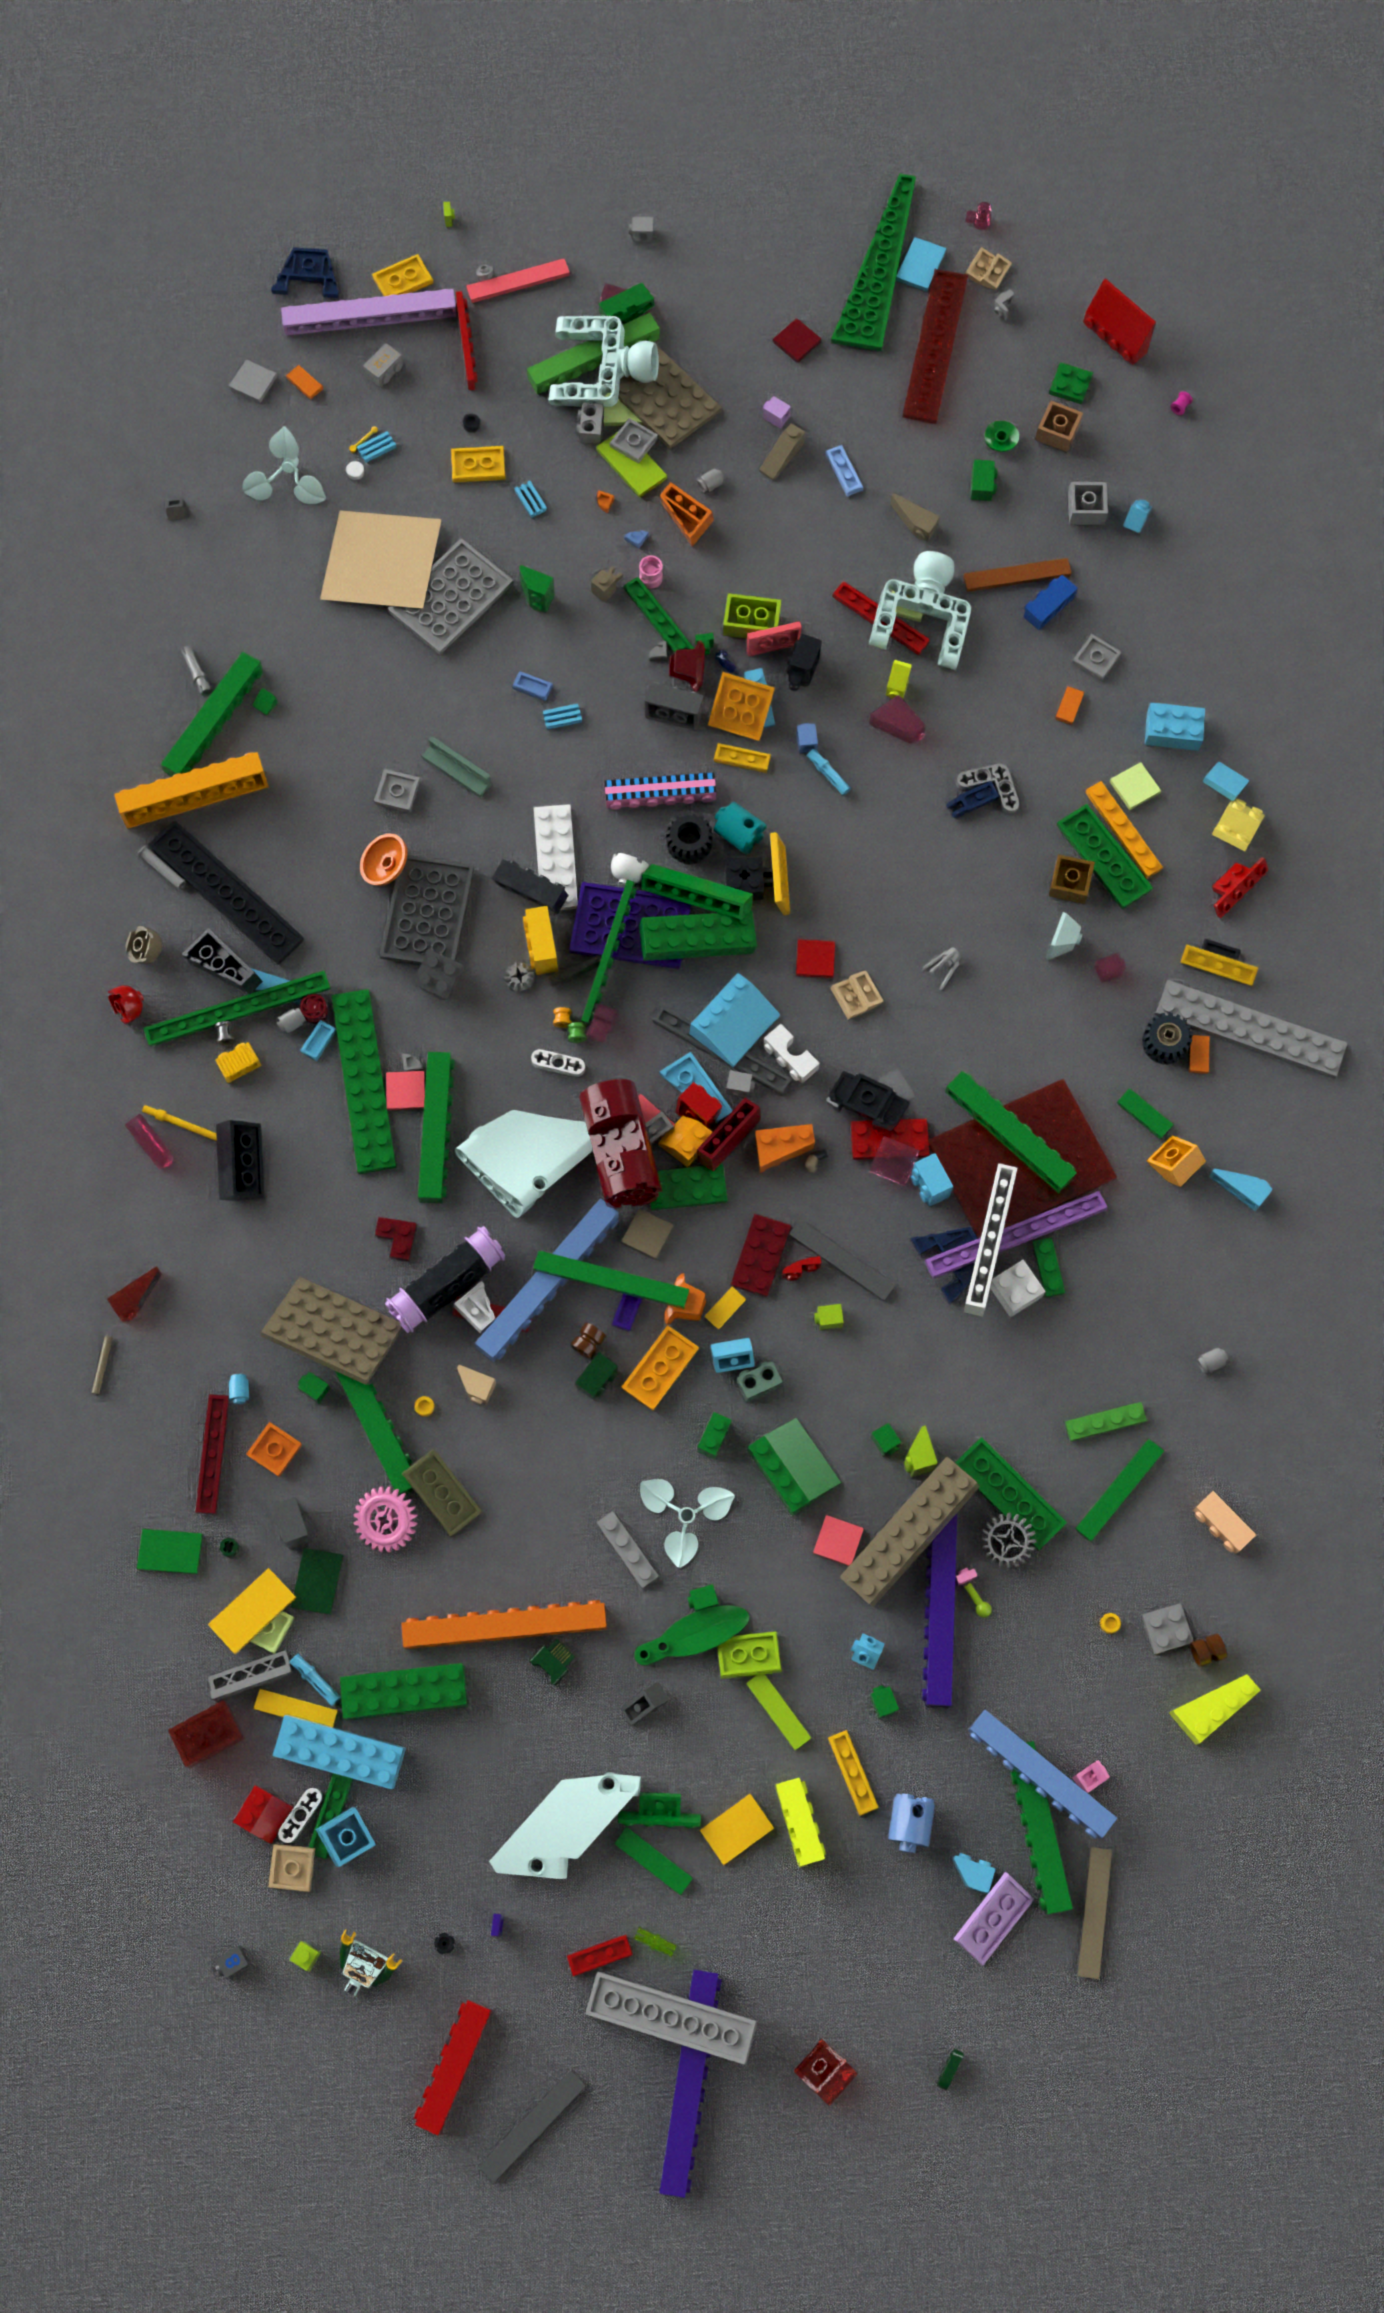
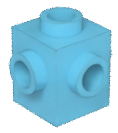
M862 1633L860 1640L855 1639L851 1651L854 1652L851 1660L874 1670L885 1643Z

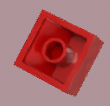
M693 1082L678 1097L675 1113L680 1117L685 1116L698 1120L710 1129L720 1115L722 1105L717 1098L711 1097L703 1086Z
M255 1785L233 1823L272 1844L278 1835L280 1827L294 1807Z

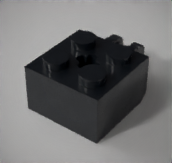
M801 634L799 640L796 639L793 647L794 653L789 656L786 674H789V689L792 692L797 691L800 686L807 687L810 685L820 660L822 640Z
M762 857L725 859L726 886L752 893V901L764 899V887H774L773 879H763V877L773 876V868H763Z

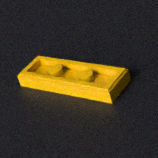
M718 743L714 762L767 773L771 754Z

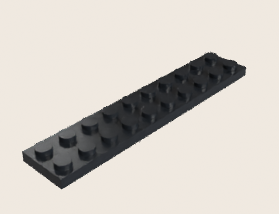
M176 820L148 844L151 850L277 965L305 940L299 932Z

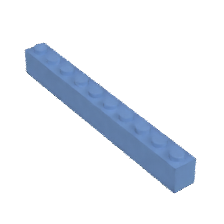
M600 1198L553 1254L582 1261L584 1257L588 1258L593 1253V1247L597 1242L601 1243L605 1239L609 1228L613 1229L619 1222L618 1211L607 1207L605 1201ZM537 1271L475 1342L476 1349L493 1363L497 1359L500 1360L506 1353L505 1349L518 1340V1334L522 1329L526 1330L530 1326L534 1315L538 1316L543 1311V1305L547 1300L551 1301L557 1294L556 1290L559 1286L563 1287L569 1279Z

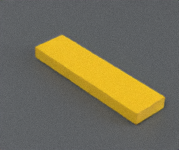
M1186 944L1180 963L1250 986L1253 985L1259 969L1256 966Z
M259 1689L253 1708L280 1717L291 1715L334 1727L338 1710Z
M845 1730L828 1737L859 1816L878 1809V1804L848 1731Z

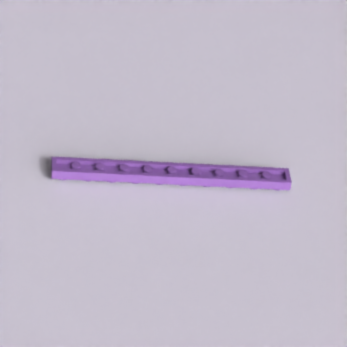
M1097 1191L1003 1229L998 1253L1106 1211L1108 1207L1100 1192ZM981 1238L926 1259L925 1264L932 1278L935 1279L975 1263Z

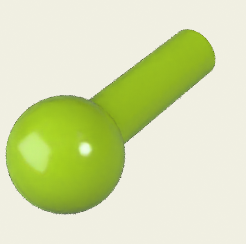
M971 1582L965 1584L964 1588L976 1604L977 1615L982 1618L988 1617L992 1612L991 1605L981 1599Z

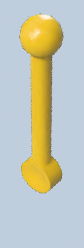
M373 426L371 431L358 443L349 447L350 452L355 453L357 446L361 445L373 433H377L378 428Z

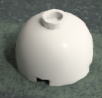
M622 853L614 854L611 862L613 876L619 880V884L624 886L627 880L634 881L635 884L641 882L642 873L649 867L647 862L642 860V863H639L636 857Z

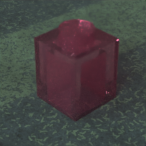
M1118 953L1097 960L1094 968L1101 983L1122 976L1126 965L1123 958H1120Z

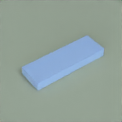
M840 445L827 450L825 454L846 496L863 491V486L843 446Z

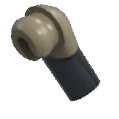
M825 1148L809 1154L805 1162L807 1172H816L817 1162L828 1158Z

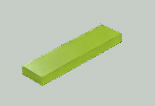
M765 1674L756 1675L746 1683L795 1751L811 1739L808 1732Z

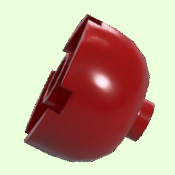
M128 985L118 986L108 991L111 994L108 996L110 1005L115 1014L119 1012L123 1016V1019L120 1020L124 1024H128L140 1016L143 1009L142 1001H144L140 991H136Z

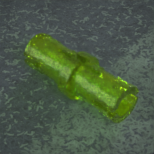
M640 1926L634 1936V1940L650 1946L651 1950L654 1951L656 1949L672 1957L674 1952L666 1947L675 1951L677 1946L661 1938V1935L650 1933Z

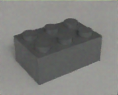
M650 682L645 698V718L697 731L703 714V695L695 691H684L679 687L665 686L659 682Z

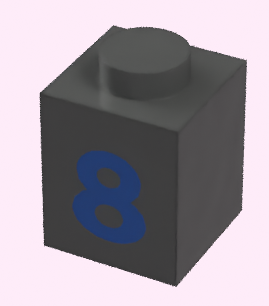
M237 1946L217 1958L218 1964L215 1967L221 1977L230 1978L250 1966L251 1963L242 1946Z

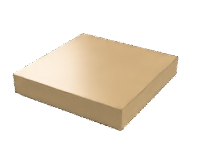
M274 1844L268 1887L310 1892L316 1848Z

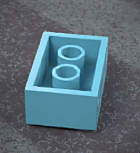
M1150 703L1146 717L1145 745L1199 751L1204 735L1205 708Z

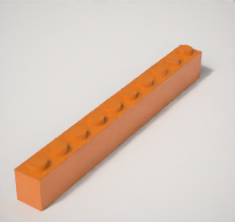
M600 1600L588 1601L586 1605H580V1602H571L566 1607H560V1604H551L545 1609H540V1606H530L525 1611H520L519 1608H510L504 1613H499V1610H490L484 1615H479V1612H469L467 1616L459 1617V1614H449L447 1618L439 1619V1616L426 1617L427 1620L418 1621V1618H408L406 1622L401 1623L403 1648L415 1649L607 1630L605 1604L600 1603Z

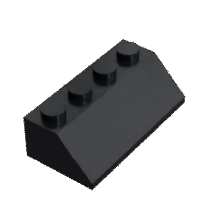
M227 1120L216 1124L219 1200L245 1201L265 1199L261 1123Z

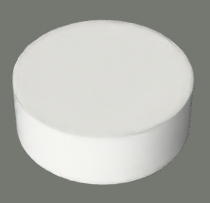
M357 461L350 462L346 467L347 476L352 480L361 479L364 475L363 465Z

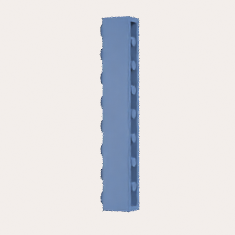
M984 1710L969 1728L970 1737L978 1744L982 1742L987 1746L986 1750L992 1756L996 1757L998 1755L1004 1760L1002 1764L1011 1771L1015 1769L1020 1774L1019 1778L1026 1784L1032 1783L1039 1795L1044 1798L1046 1796L1049 1797L1056 1809L1061 1812L1063 1810L1070 1815L1068 1818L1076 1825L1081 1824L1086 1828L1085 1832L1093 1839H1096V1837L1098 1839L1103 1838L1117 1820L1116 1816L987 1710Z

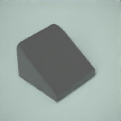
M183 498L166 500L165 509L168 520L184 519L185 507Z

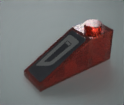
M157 1266L107 1298L122 1322L132 1320L136 1313L141 1310L162 1275Z

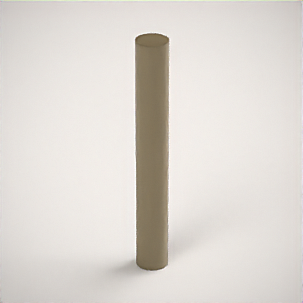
M110 1336L104 1337L92 1394L95 1395L100 1394L113 1338Z

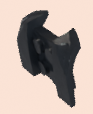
M846 1071L841 1073L826 1099V1102L836 1112L839 1113L844 1107L873 1121L872 1126L874 1130L892 1131L910 1105V1101L898 1096L893 1088L861 1073L854 1076Z

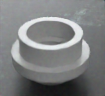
M482 265L476 271L477 277L482 281L493 277V268L488 265Z

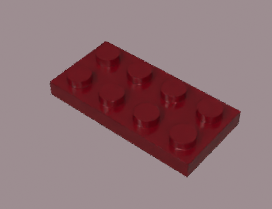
M754 1213L730 1286L759 1296L768 1297L791 1228L790 1224Z

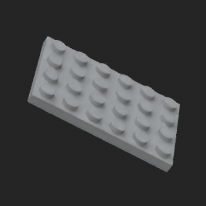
M461 538L432 566L423 609L390 606L388 613L441 655L514 584V581Z

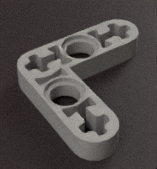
M990 765L965 771L958 775L956 785L963 791L974 789L991 781L1000 796L999 801L1003 812L1009 815L1017 812L1019 800L1006 765ZM997 770H1000V772H1003V775H1002V779H1003V780H1002V781H1000V780H1001V777H1000V774L997 773ZM983 773L987 776V779L981 781L977 775ZM965 778V780L968 781V784L962 782V779ZM1006 785L1010 788V791L1004 793L1000 790V787ZM1009 797H1010L1009 800H1010L1011 805L1014 804L1013 808H1010V806H1007V804H1008V798H1009Z

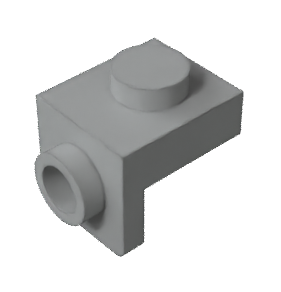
M1011 289L1001 293L994 301L993 312L1002 321L1007 320L1009 311L1007 308L1013 304L1015 293Z

